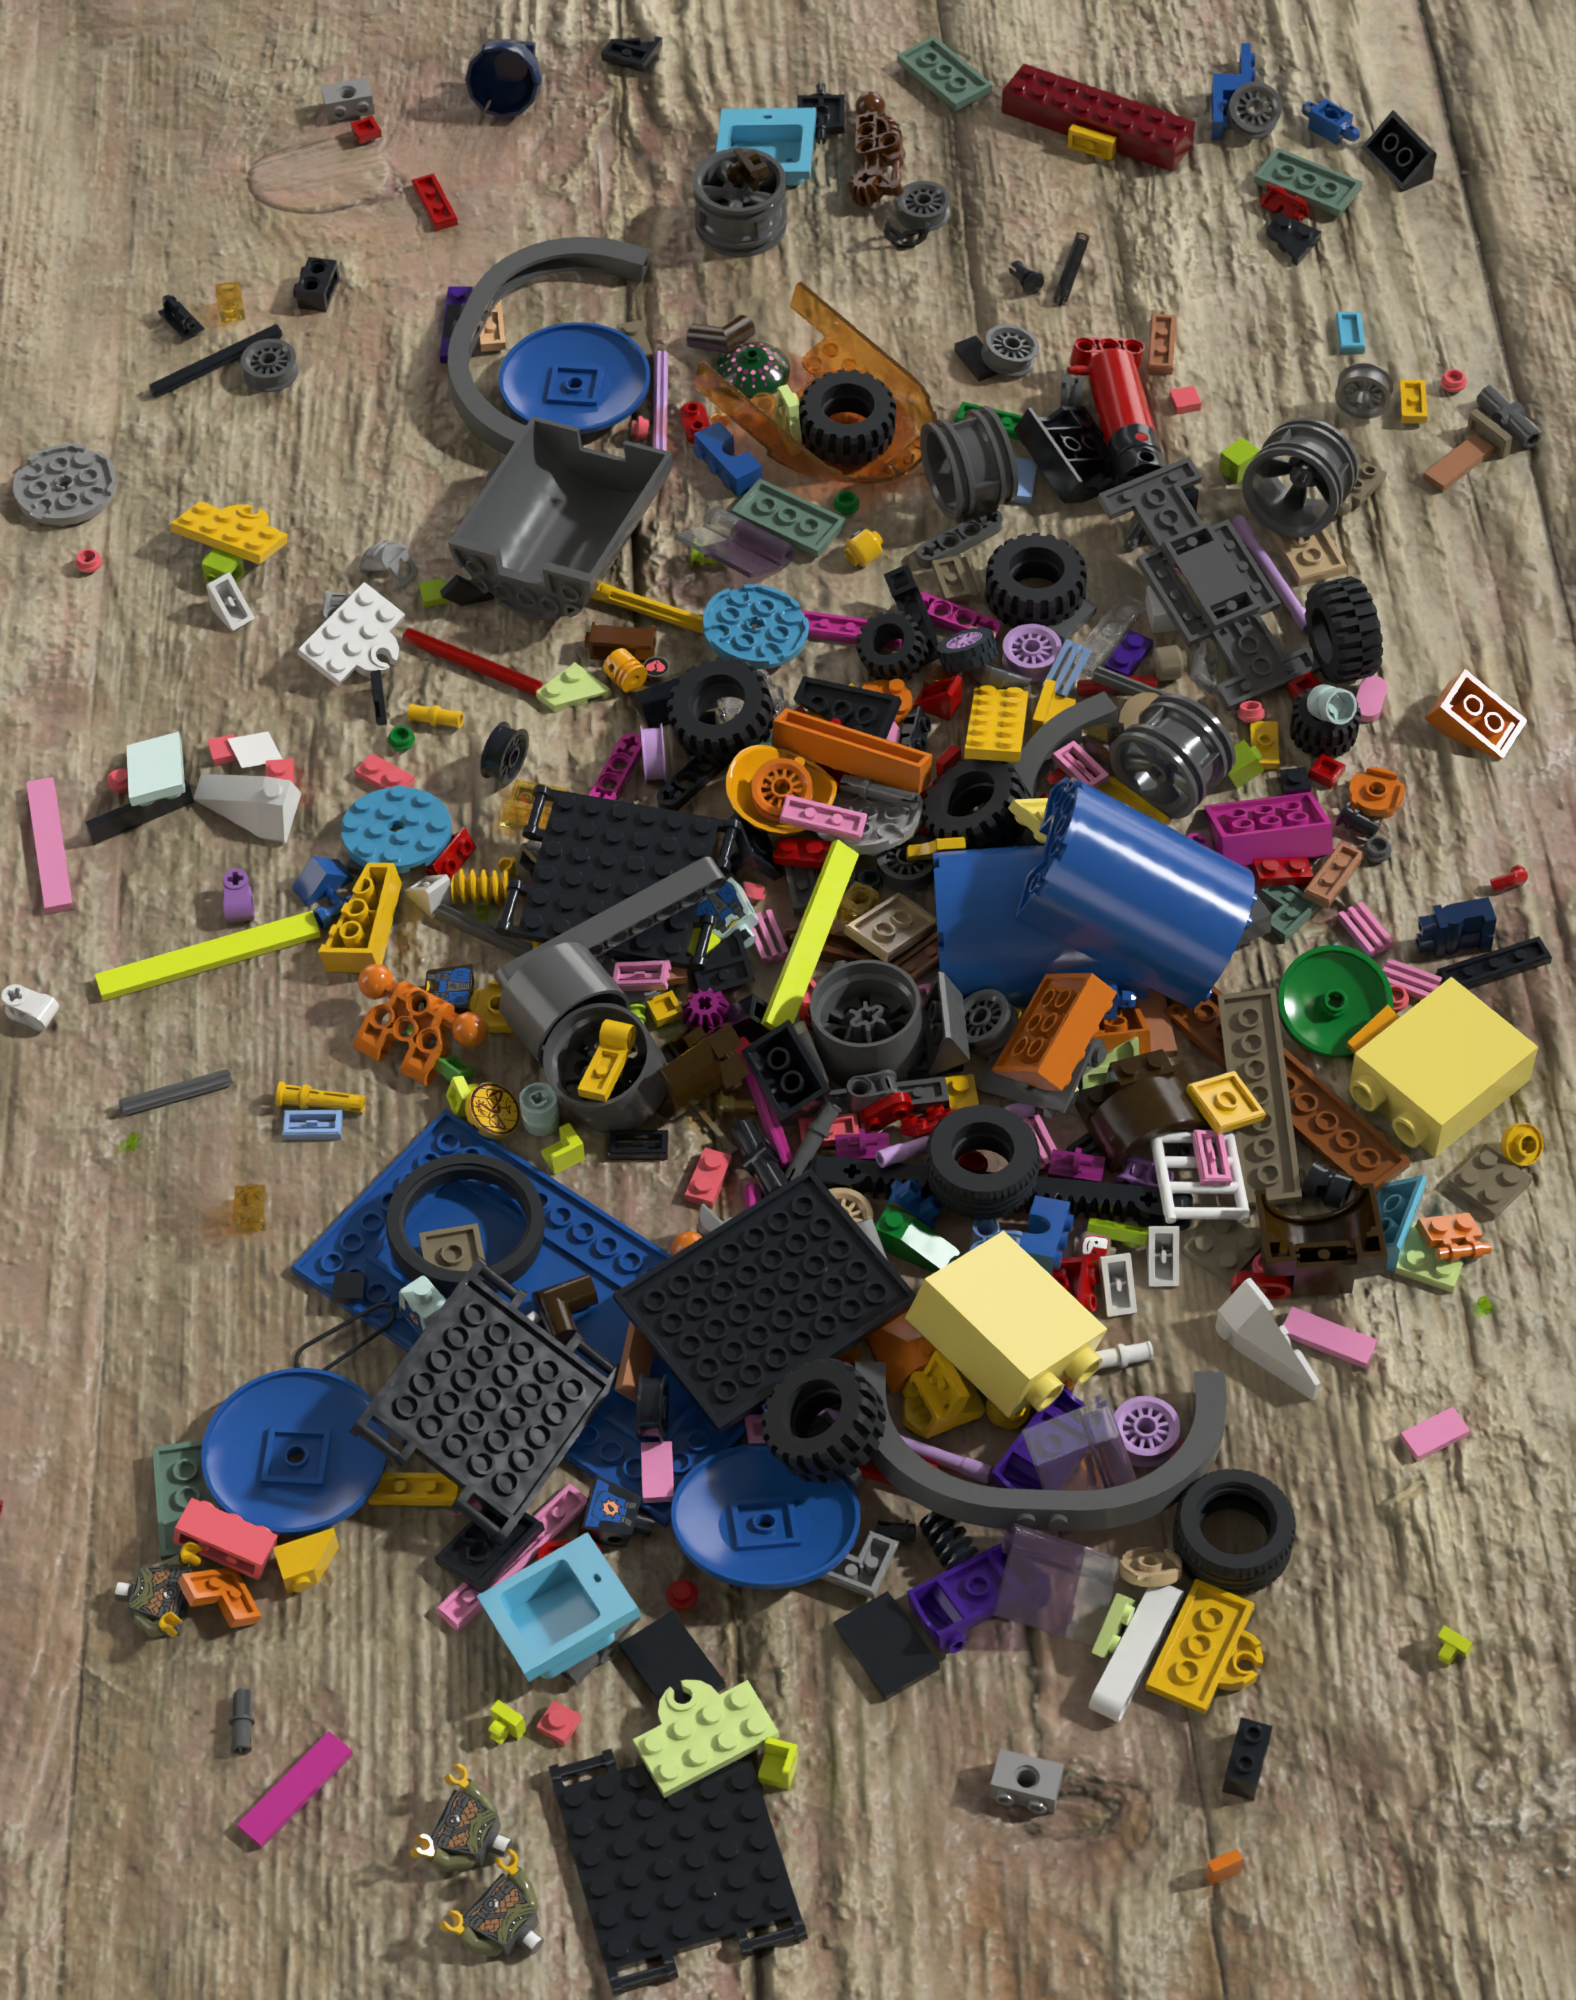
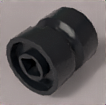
M1314 1162L1305 1179L1301 1191L1302 1198L1314 1203L1323 1201L1324 1206L1331 1210L1339 1209L1346 1205L1355 1178L1341 1171L1334 1174L1331 1171V1167Z

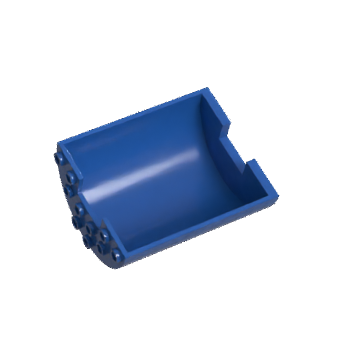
M1073 776L1070 779L1067 777L1063 778L1050 789L1039 832L1047 836L1041 861L1027 874L1015 919L1191 1009H1194L1201 1001L1206 1002L1212 993V987L1229 963L1243 931L1247 930L1252 921V916L1249 914L1257 899V894L1254 893L1255 880L1252 871Z
M1045 845L933 852L940 972H944L961 992L963 1000L977 991L994 989L1001 992L1007 999V1002L1013 1007H1027L1045 974L1093 973L1102 981H1116L1118 993H1121V990L1132 991L1136 995V1000L1148 999V989H1151L1150 987L1015 919L1027 874L1041 861Z

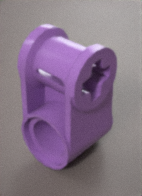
M237 868L227 871L223 876V908L226 923L255 920L252 891L249 886L247 873Z
M1129 1155L1126 1158L1123 1172L1117 1175L1114 1181L1115 1184L1159 1188L1156 1185L1158 1181L1154 1163L1136 1155ZM1167 1168L1169 1180L1173 1182V1172L1170 1168Z

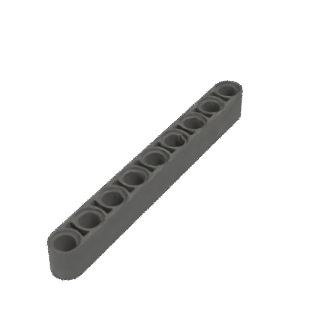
M704 857L501 966L494 973V979L503 991L511 976L527 960L544 949L560 943H580L587 947L596 958L718 892L724 887L727 879L711 857Z

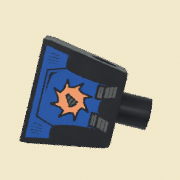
M595 1476L589 1491L577 1538L588 1532L597 1544L623 1548L627 1547L633 1532L650 1537L655 1519L638 1514L641 1497L638 1494L600 1476Z

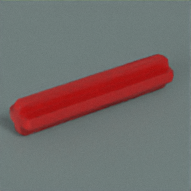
M1155 675L1126 676L1151 687H1157ZM1084 679L1077 682V692L1080 696L1097 695L1102 692L1106 694L1123 693L1092 679Z

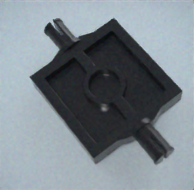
M820 83L816 85L815 94L797 95V108H816L815 134L817 144L820 145V138H822V145L826 143V134H845V95L826 93V85L822 83V89H820Z

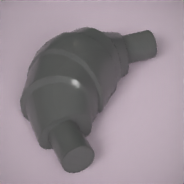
M990 663L969 670L972 678L980 683V686L990 685L996 689H1002L1017 685L1028 687L1030 683L1029 677Z

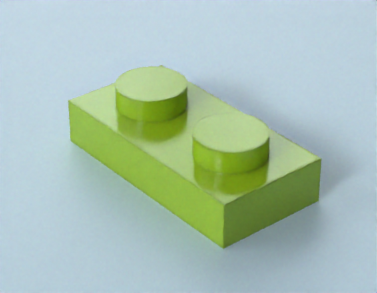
M1091 1217L1087 1232L1107 1235L1110 1237V1240L1122 1241V1245L1126 1247L1140 1248V1245L1146 1246L1148 1227Z

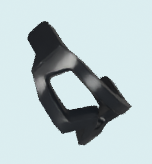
M886 217L883 223V233L886 239L892 245L901 248H909L921 244L927 238L930 229V223L925 222L923 229L905 231L901 234L899 230L890 226V217ZM890 232L895 234L899 240L893 238ZM918 235V238L915 240L903 241L907 236Z

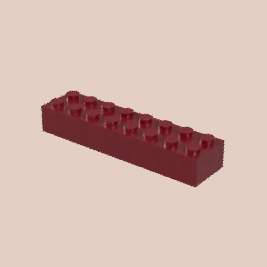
M1023 63L1002 90L1001 113L1067 136L1071 125L1074 124L1117 137V153L1172 172L1193 145L1195 121L1036 68L1032 65Z

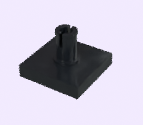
M736 813L730 818L741 822V828L735 837L738 850L730 857V871L736 873L740 868L748 864L774 881L782 877L783 872L780 865L775 864L773 860L774 849L768 834L757 830Z

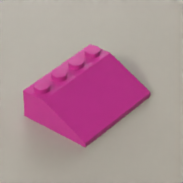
M1312 792L1204 806V813L1215 851L1243 866L1252 865L1253 859L1309 857L1319 859L1324 855L1333 854L1332 823Z

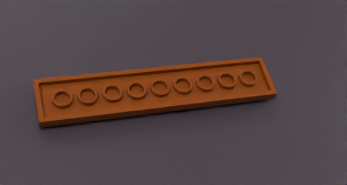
M1213 986L1209 999L1206 1002L1201 1001L1194 1009L1177 1001L1168 1006L1164 1013L1170 1017L1171 1023L1227 1072L1218 995L1223 993ZM1283 1047L1294 1133L1337 1172L1341 1171L1355 1178L1353 1187L1360 1191L1362 1184L1373 1183L1375 1191L1378 1192L1385 1183L1391 1182L1410 1167L1411 1160Z

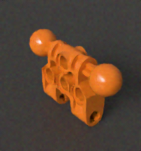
M371 964L364 967L359 973L358 985L364 996L373 1000L384 997L390 999L388 1002L369 1009L354 1040V1049L377 1062H382L389 1054L396 1040L409 1045V1049L401 1064L400 1072L402 1075L424 1086L432 1084L439 1073L434 1069L437 1059L447 1057L451 1051L448 1036L445 1032L447 1028L452 1030L454 1039L463 1047L471 1048L481 1045L487 1038L488 1026L484 1017L479 1013L471 1011L460 1015L454 1012V1006L451 1003L407 981H402L399 984L394 982L391 971L384 965ZM426 1000V1007L424 1010L419 1011L420 1003ZM389 1013V1021L383 1025V1017ZM413 1025L412 1034L406 1037L407 1028ZM436 1037L437 1043L435 1047L429 1049L430 1041Z

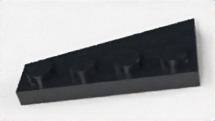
M807 676L802 677L793 698L797 705H802L803 708L828 721L838 718L844 727L885 740L902 703L899 696Z

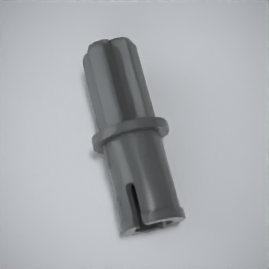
M239 1688L233 1693V1716L229 1719V1724L232 1726L231 1751L235 1754H248L252 1751L251 1737L255 1718L252 1717V1691L250 1689Z

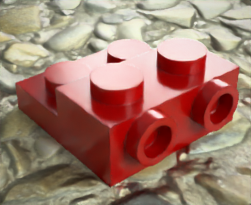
M1089 1256L1062 1258L1060 1269H1054L1052 1277L1089 1312L1095 1311L1097 1301L1093 1290L1094 1286L1100 1284L1099 1269L1093 1266Z

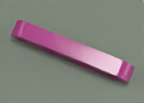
M920 591L933 625L954 633L968 630L969 626L989 628L996 632L995 641L999 639L1000 624L994 618ZM937 610H944L947 612V614L944 616H937L934 614V612ZM960 619H968L971 621V623L968 625H961L957 621Z
M627 733L621 736L588 796L616 800L620 797L642 756V742L639 735ZM620 762L627 764V767L622 770H617L613 766ZM612 782L617 785L614 789L607 790L602 787L605 783Z

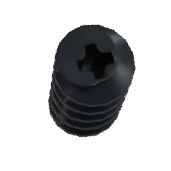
M932 1511L921 1519L919 1527H921L923 1535L927 1537L930 1547H933V1552L939 1558V1562L945 1568V1571L978 1554L979 1550L976 1546L969 1547L973 1542L971 1537H963L967 1530L964 1526H958L961 1521Z

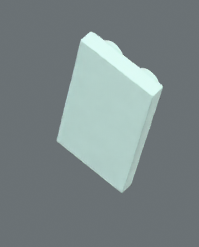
M179 732L126 746L128 790L131 806H148L156 800L163 798L174 799L185 792L182 741Z

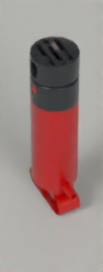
M1079 337L1074 342L1067 373L1087 376L1117 485H1122L1165 467L1166 463L1138 372L1145 350L1144 344L1139 340L1127 338Z

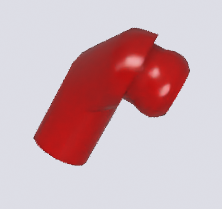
M1521 865L1512 867L1510 873L1490 879L1493 892L1523 885L1528 879V873Z

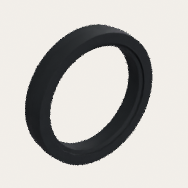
M471 1153L453 1154L431 1160L406 1176L390 1200L386 1219V1234L396 1264L409 1279L415 1281L421 1276H426L441 1295L450 1296L468 1272L449 1270L428 1262L413 1249L405 1234V1222L415 1202L432 1188L456 1180H479L494 1184L512 1195L525 1214L527 1224L522 1240L511 1254L500 1262L489 1266V1268L512 1284L521 1278L533 1265L543 1243L545 1230L544 1211L536 1188L516 1167L491 1156ZM476 1276L477 1279L494 1292L499 1291L481 1276Z

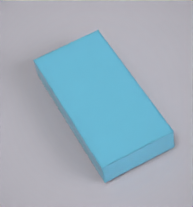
M1336 312L1335 323L1339 354L1365 353L1361 312Z

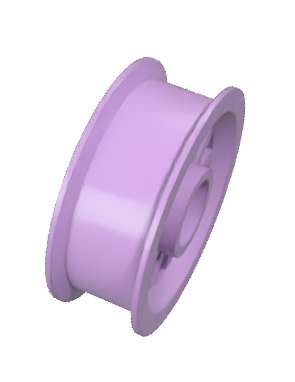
M1024 624L1017 626L1009 631L1004 638L1003 666L1006 670L1029 677L1030 682L1043 681L1046 679L1062 648L1061 640L1053 630L1043 625Z
M662 723L660 728L643 729L642 725H640L645 785L650 780L664 779L665 783H667Z
M1152 1396L1131 1398L1122 1403L1113 1416L1112 1446L1122 1460L1133 1466L1151 1468L1167 1462L1179 1442L1181 1427L1179 1417L1167 1402ZM1140 1430H1149L1152 1433L1144 1434Z

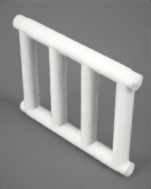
M1233 1130L1223 1133L1232 1177L1230 1186H1224L1223 1183H1219L1218 1186H1212V1183H1208L1207 1186H1201L1200 1182H1170L1167 1168H1197L1196 1157L1165 1156L1163 1143H1193L1191 1136L1193 1131H1168L1150 1139L1166 1223H1174L1176 1219L1240 1220L1241 1224L1251 1222ZM1211 1137L1212 1144H1215V1139ZM1216 1157V1167L1220 1169L1219 1159ZM1172 1194H1234L1237 1208L1174 1207Z

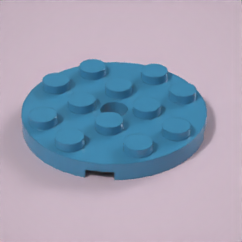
M743 584V587L730 591L727 588L710 599L703 613L702 631L708 645L720 657H725L727 661H730V658L740 659L742 664L747 662L754 669H765L784 665L795 659L802 652L807 642L809 623L808 618L801 612L799 603L788 594L769 586ZM753 624H757V625H759V626H761V627H760V628H754V630H752V627H751V626H752Z
M401 785L380 789L357 799L347 810L341 823L342 843L349 852V857L364 868L367 863H394L398 874L410 872L412 867L421 864L428 866L436 861L450 844L452 838L450 813L446 806L429 792ZM399 825H400L401 828H402V829L398 830L397 832H392V831H391V830L394 829V828H399Z

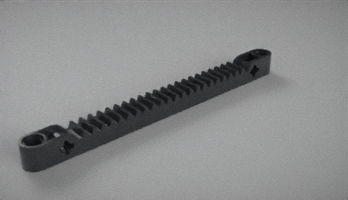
M829 1156L814 1157L810 1161L809 1169H812L828 1190L833 1188L850 1189V1186H852V1190L862 1195L866 1192H871L873 1199H876L879 1193H883L884 1199L888 1200L892 1193L891 1184L895 1180L903 1184L912 1179L922 1188L921 1197L926 1199L933 1195L927 1183L926 1166L895 1163L881 1168L877 1161ZM967 1170L969 1172L976 1174L995 1173L987 1171ZM1038 1176L1037 1185L1032 1196L1021 1206L1024 1207L1026 1213H1030L1036 1195L1070 1202V1211L1074 1218H1077L1078 1214L1083 1212L1085 1219H1089L1090 1215L1095 1213L1096 1218L1101 1219L1105 1214L1108 1220L1112 1221L1116 1215L1119 1216L1120 1221L1123 1223L1127 1217H1132L1139 1226H1179V1231L1188 1229L1192 1224V1219H1176L1174 1223H1166L1160 1192L1157 1187ZM1172 1194L1174 1207H1193V1196L1191 1194Z

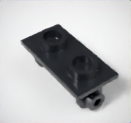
M165 295L163 297V309L159 310L158 314L183 340L205 330L195 317L177 301L175 296Z
M921 706L917 707L916 714L909 713L904 718L901 732L904 738H900L899 744L926 752V741L928 732L931 731V721L925 715Z

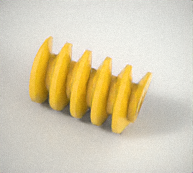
M460 868L458 875H453L452 903H458L461 896L462 902L468 904L472 896L473 903L477 905L480 904L482 897L486 905L491 904L493 897L497 905H502L504 898L506 900L508 895L506 890L510 880L508 871L504 870L502 877L498 878L497 871L493 870L489 878L485 869H482L479 877H476L474 869H471L469 876L465 877L463 869Z

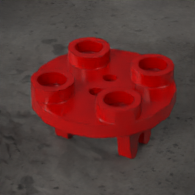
M940 1104L927 1108L926 1114L919 1116L916 1114L908 1115L905 1119L900 1120L901 1133L903 1136H912L913 1140L926 1136L932 1132V1129L942 1118L954 1110H944L943 1105Z

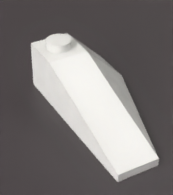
M201 774L193 799L261 839L286 843L301 792L290 780L266 776Z
M1251 1278L1246 1279L1219 1308L1215 1325L1217 1333L1223 1340L1227 1339L1234 1349L1310 1400L1317 1399L1320 1388L1319 1379L1302 1352L1298 1349L1293 1351L1288 1337L1289 1332L1285 1325L1278 1327L1270 1314V1311L1274 1308L1267 1297Z

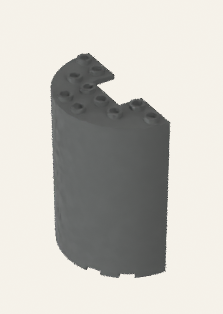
M532 416L449 540L450 552L458 567H464L472 576L470 581L484 594L490 592L500 599L498 604L518 614L539 620L558 621L563 616L574 617L588 604L669 476L673 462L672 453L625 440L623 443L625 458L582 447L579 428Z

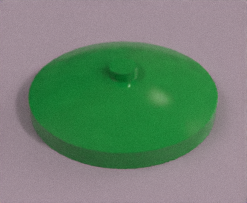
M1325 945L1306 951L1289 965L1278 987L1277 1004L1279 1017L1284 1029L1298 1045L1319 1056L1346 1058L1355 1054L1345 1044L1387 1005L1393 1009V994L1385 973L1369 956L1351 947Z

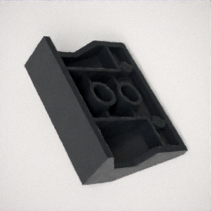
M1062 406L1048 417H1038L1032 408H1027L1014 428V432L1064 504L1083 503L1098 497L1102 492L1118 486L1103 432L1084 406Z

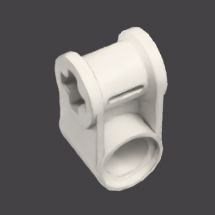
M18 984L7 986L1 994L2 1001L6 1005L5 1013L7 1017L37 1031L46 1030L60 1007L58 1002L51 996L35 992Z

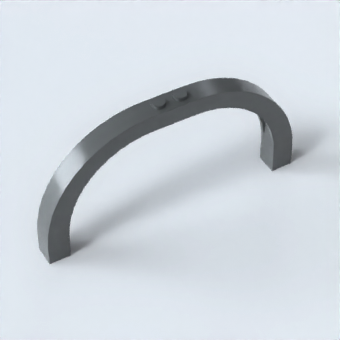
M597 237L560 238L520 249L496 263L483 275L470 294L467 303L462 304L459 320L453 322L452 336L448 348V386L450 396L462 420L481 440L502 454L507 455L526 427V425L502 414L483 397L476 387L469 369L473 350L497 303L518 286L535 278L559 272H599L641 283L649 266V248Z
M1105 692L1063 710L1040 727L1029 739L1021 751L1020 762H1016L1014 768L1028 789L1031 799L1035 798L1042 778L1055 763L1052 760L1054 752L1072 741L1079 745L1103 734L1109 727H1118V709ZM1026 827V831L1022 836L1017 837L1016 842L1017 846L1045 844L1036 840L1033 836L1034 833L1028 827ZM1258 896L1249 914L1252 916V921L1247 930L1243 931L1237 946L1271 932L1272 914Z
M855 1361V1369L876 1389L884 1402L883 1408L886 1410V1421L882 1422L885 1425L884 1435L878 1439L880 1445L877 1451H872L869 1455L874 1466L897 1490L914 1502L940 1515L968 1524L1002 1529L1094 1531L1133 1524L1153 1517L1178 1503L1186 1488L1191 1486L1193 1481L1209 1472L1222 1443L1227 1403L1225 1372L1194 1371L1192 1386L1193 1425L1189 1435L1179 1450L1166 1463L1150 1474L1120 1486L1086 1491L1007 1489L978 1485L958 1479L933 1467L906 1444L891 1420L886 1403V1362Z

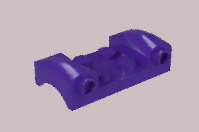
M1064 1385L1062 1392L1046 1409L1036 1412L993 1469L990 1484L997 1488L1060 1490L1063 1483L1091 1446L1096 1448L1099 1444L1104 1446L1112 1434V1430L1109 1428L1112 1413L1085 1404Z
M1017 1535L907 1591L910 1609L942 1653H957L961 1651L968 1640V1628L1020 1602L1025 1610H1039L1047 1604L1051 1594L1049 1577L1039 1571L1032 1563Z

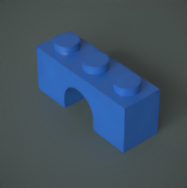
M720 421L694 433L693 451L696 457L702 459L707 464L710 472L714 475L716 474L722 480L724 487L727 490L730 489L737 497L748 492L759 478L763 480L762 466L748 451L738 456H731L734 454V436Z
M1035 1195L1029 1213L1028 1232H1023L1019 1246L1052 1276L1054 1269H1060L1063 1252H1060V1250H1066L1068 1233L1066 1232L1071 1233L1074 1215L1069 1214L1070 1202Z

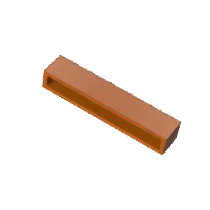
M785 708L773 720L772 747L793 752L809 761L829 766L834 770L848 772L859 778L874 779L875 782L913 793L920 794L931 782L932 754L788 708Z

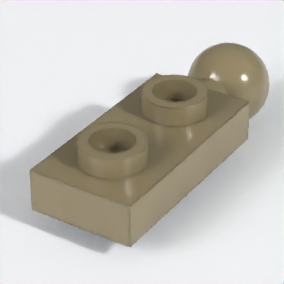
M1364 462L1359 467L1358 478L1354 488L1341 504L1336 515H1347L1351 511L1352 505L1359 508L1385 481L1387 472Z

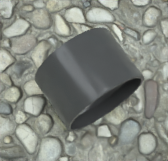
M566 942L551 946L537 953L511 976L502 991L499 1011L503 1019L543 1067V1053L547 1039L555 1026L569 1013L583 1006L596 1003L615 1004L630 1011L631 1005L626 994L587 947L580 943ZM586 1047L580 1053L588 1057L587 1053L590 1050Z
M858 960L834 968L817 983L810 999V1013L815 1048L827 1076L844 1087H847V1083L852 1077L872 1074L886 1069L893 1070L896 1073V1082H902L908 1078L907 1072L913 1066L920 1064L925 1047L920 994L911 976L901 968L888 962ZM878 1036L880 1037L878 1040L872 1042L873 1039L877 1038Z
M596 1003L583 1006L565 1016L549 1035L543 1053V1067L546 1079L571 1115L583 1126L602 1133L633 1129L648 1120L658 1110L665 1098L666 1090L656 1070L667 1065L666 1059L644 1023L630 1010L610 1003ZM609 1019L635 1025L637 1030L636 1040L630 1054L633 1052H637L634 1058L628 1057L622 1069L623 1075L622 1077L619 1075L607 1102L587 1101V1098L578 1095V1087L567 1092L566 1086L580 1084L600 1044L599 1034L604 1020ZM586 1047L590 1050L587 1053L588 1057L580 1053Z

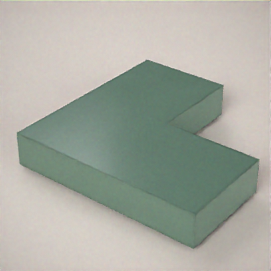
M1293 885L1263 886L1259 890L1258 897L1277 909L1272 914L1270 934L1283 943H1286L1320 910V905L1304 899V892Z

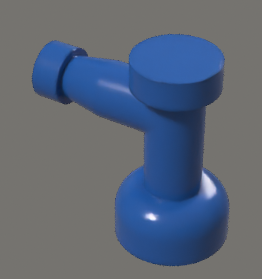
M328 888L325 891V896L334 906L328 909L318 907L313 910L314 917L323 930L331 926L333 918L342 914L341 909L351 899L350 895L344 897L343 900L333 888Z

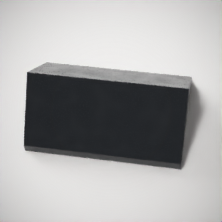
M1392 110L1361 148L1403 191L1433 180L1437 153Z
M688 670L628 691V695L647 729L660 728L661 723L662 727L671 724L667 709L668 700L671 699L669 694L673 686H678L677 679L682 674L686 675ZM722 698L710 703L703 711L722 706Z
M789 1019L741 1050L742 1055L782 1123L817 1114L830 1094L831 1089Z

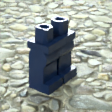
M1489 897L1446 905L1444 908L1441 905H1435L1432 907L1431 915L1418 917L1420 933L1416 934L1415 942L1419 953L1433 951L1435 958H1442L1444 954L1452 955L1459 950L1476 947L1479 948L1480 953L1491 952L1497 918Z

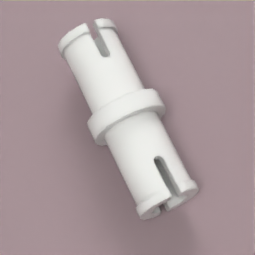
M1150 1341L1127 1346L1121 1343L1116 1344L1115 1348L1096 1351L1103 1359L1098 1369L1115 1366L1126 1368L1128 1364L1153 1360L1154 1358Z

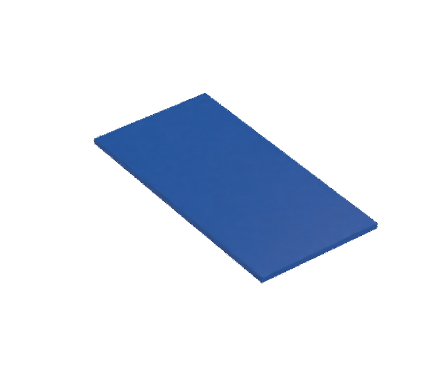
M444 1109L291 1267L292 1274L330 1300H332L335 1272H365L366 1283L363 1304H336L354 1316L377 1303L386 1302L391 1304L396 1311V1320L392 1326L381 1334L408 1352L420 1334L399 1310V1291L413 1281L401 1271L392 1256L386 1234L388 1206L399 1184L412 1171L431 1160L443 1156L466 1153L491 1156L516 1167L532 1182L542 1202L545 1230L540 1252L530 1269L511 1284L519 1290L521 1288L528 1293L518 1307V1310L525 1316L532 1311L537 1313L531 1298L532 1292L589 1274L594 1283L599 1304L572 1312L571 1314L579 1333L584 1336L583 1340L615 1365L621 1363L630 1320L613 1300V1293L669 1259L672 1255L495 1140L482 1136L477 1132L479 1131L478 1129L447 1109ZM456 1180L432 1188L415 1202L405 1222V1234L410 1245L422 1257L419 1233L478 1223L485 1261L489 1267L500 1262L514 1251L522 1240L527 1222L517 1200L504 1189L479 1180ZM496 1291L499 1296L510 1303L511 1299L500 1291ZM442 1295L446 1300H447L448 1297H449V1296H446V1295ZM379 1307L359 1319L377 1331L391 1320L392 1313L389 1308ZM541 1321L536 1323L538 1326L544 1329ZM574 1350L573 1353H575L577 1356L583 1359L586 1363H588L590 1366L596 1369L603 1376L607 1377V1373L601 1370L598 1366H596L594 1363L588 1360L577 1350ZM654 1352L649 1378H663V1375L667 1374L669 1382V1414L667 1434L664 1442L672 1441L675 1493L679 1483L694 1466L717 1452L736 1447L747 1435L743 1418L719 1434ZM615 1383L563 1459L593 1479L595 1476H600L638 1494L641 1497L639 1511L648 1517L654 1518L658 1524L666 1528L671 1522L672 1502L643 1503L641 1443L661 1442V1440L654 1437H643L641 1442L637 1440L636 1403L615 1391ZM765 1405L758 1408L749 1415L765 1413L767 1411L764 1408Z

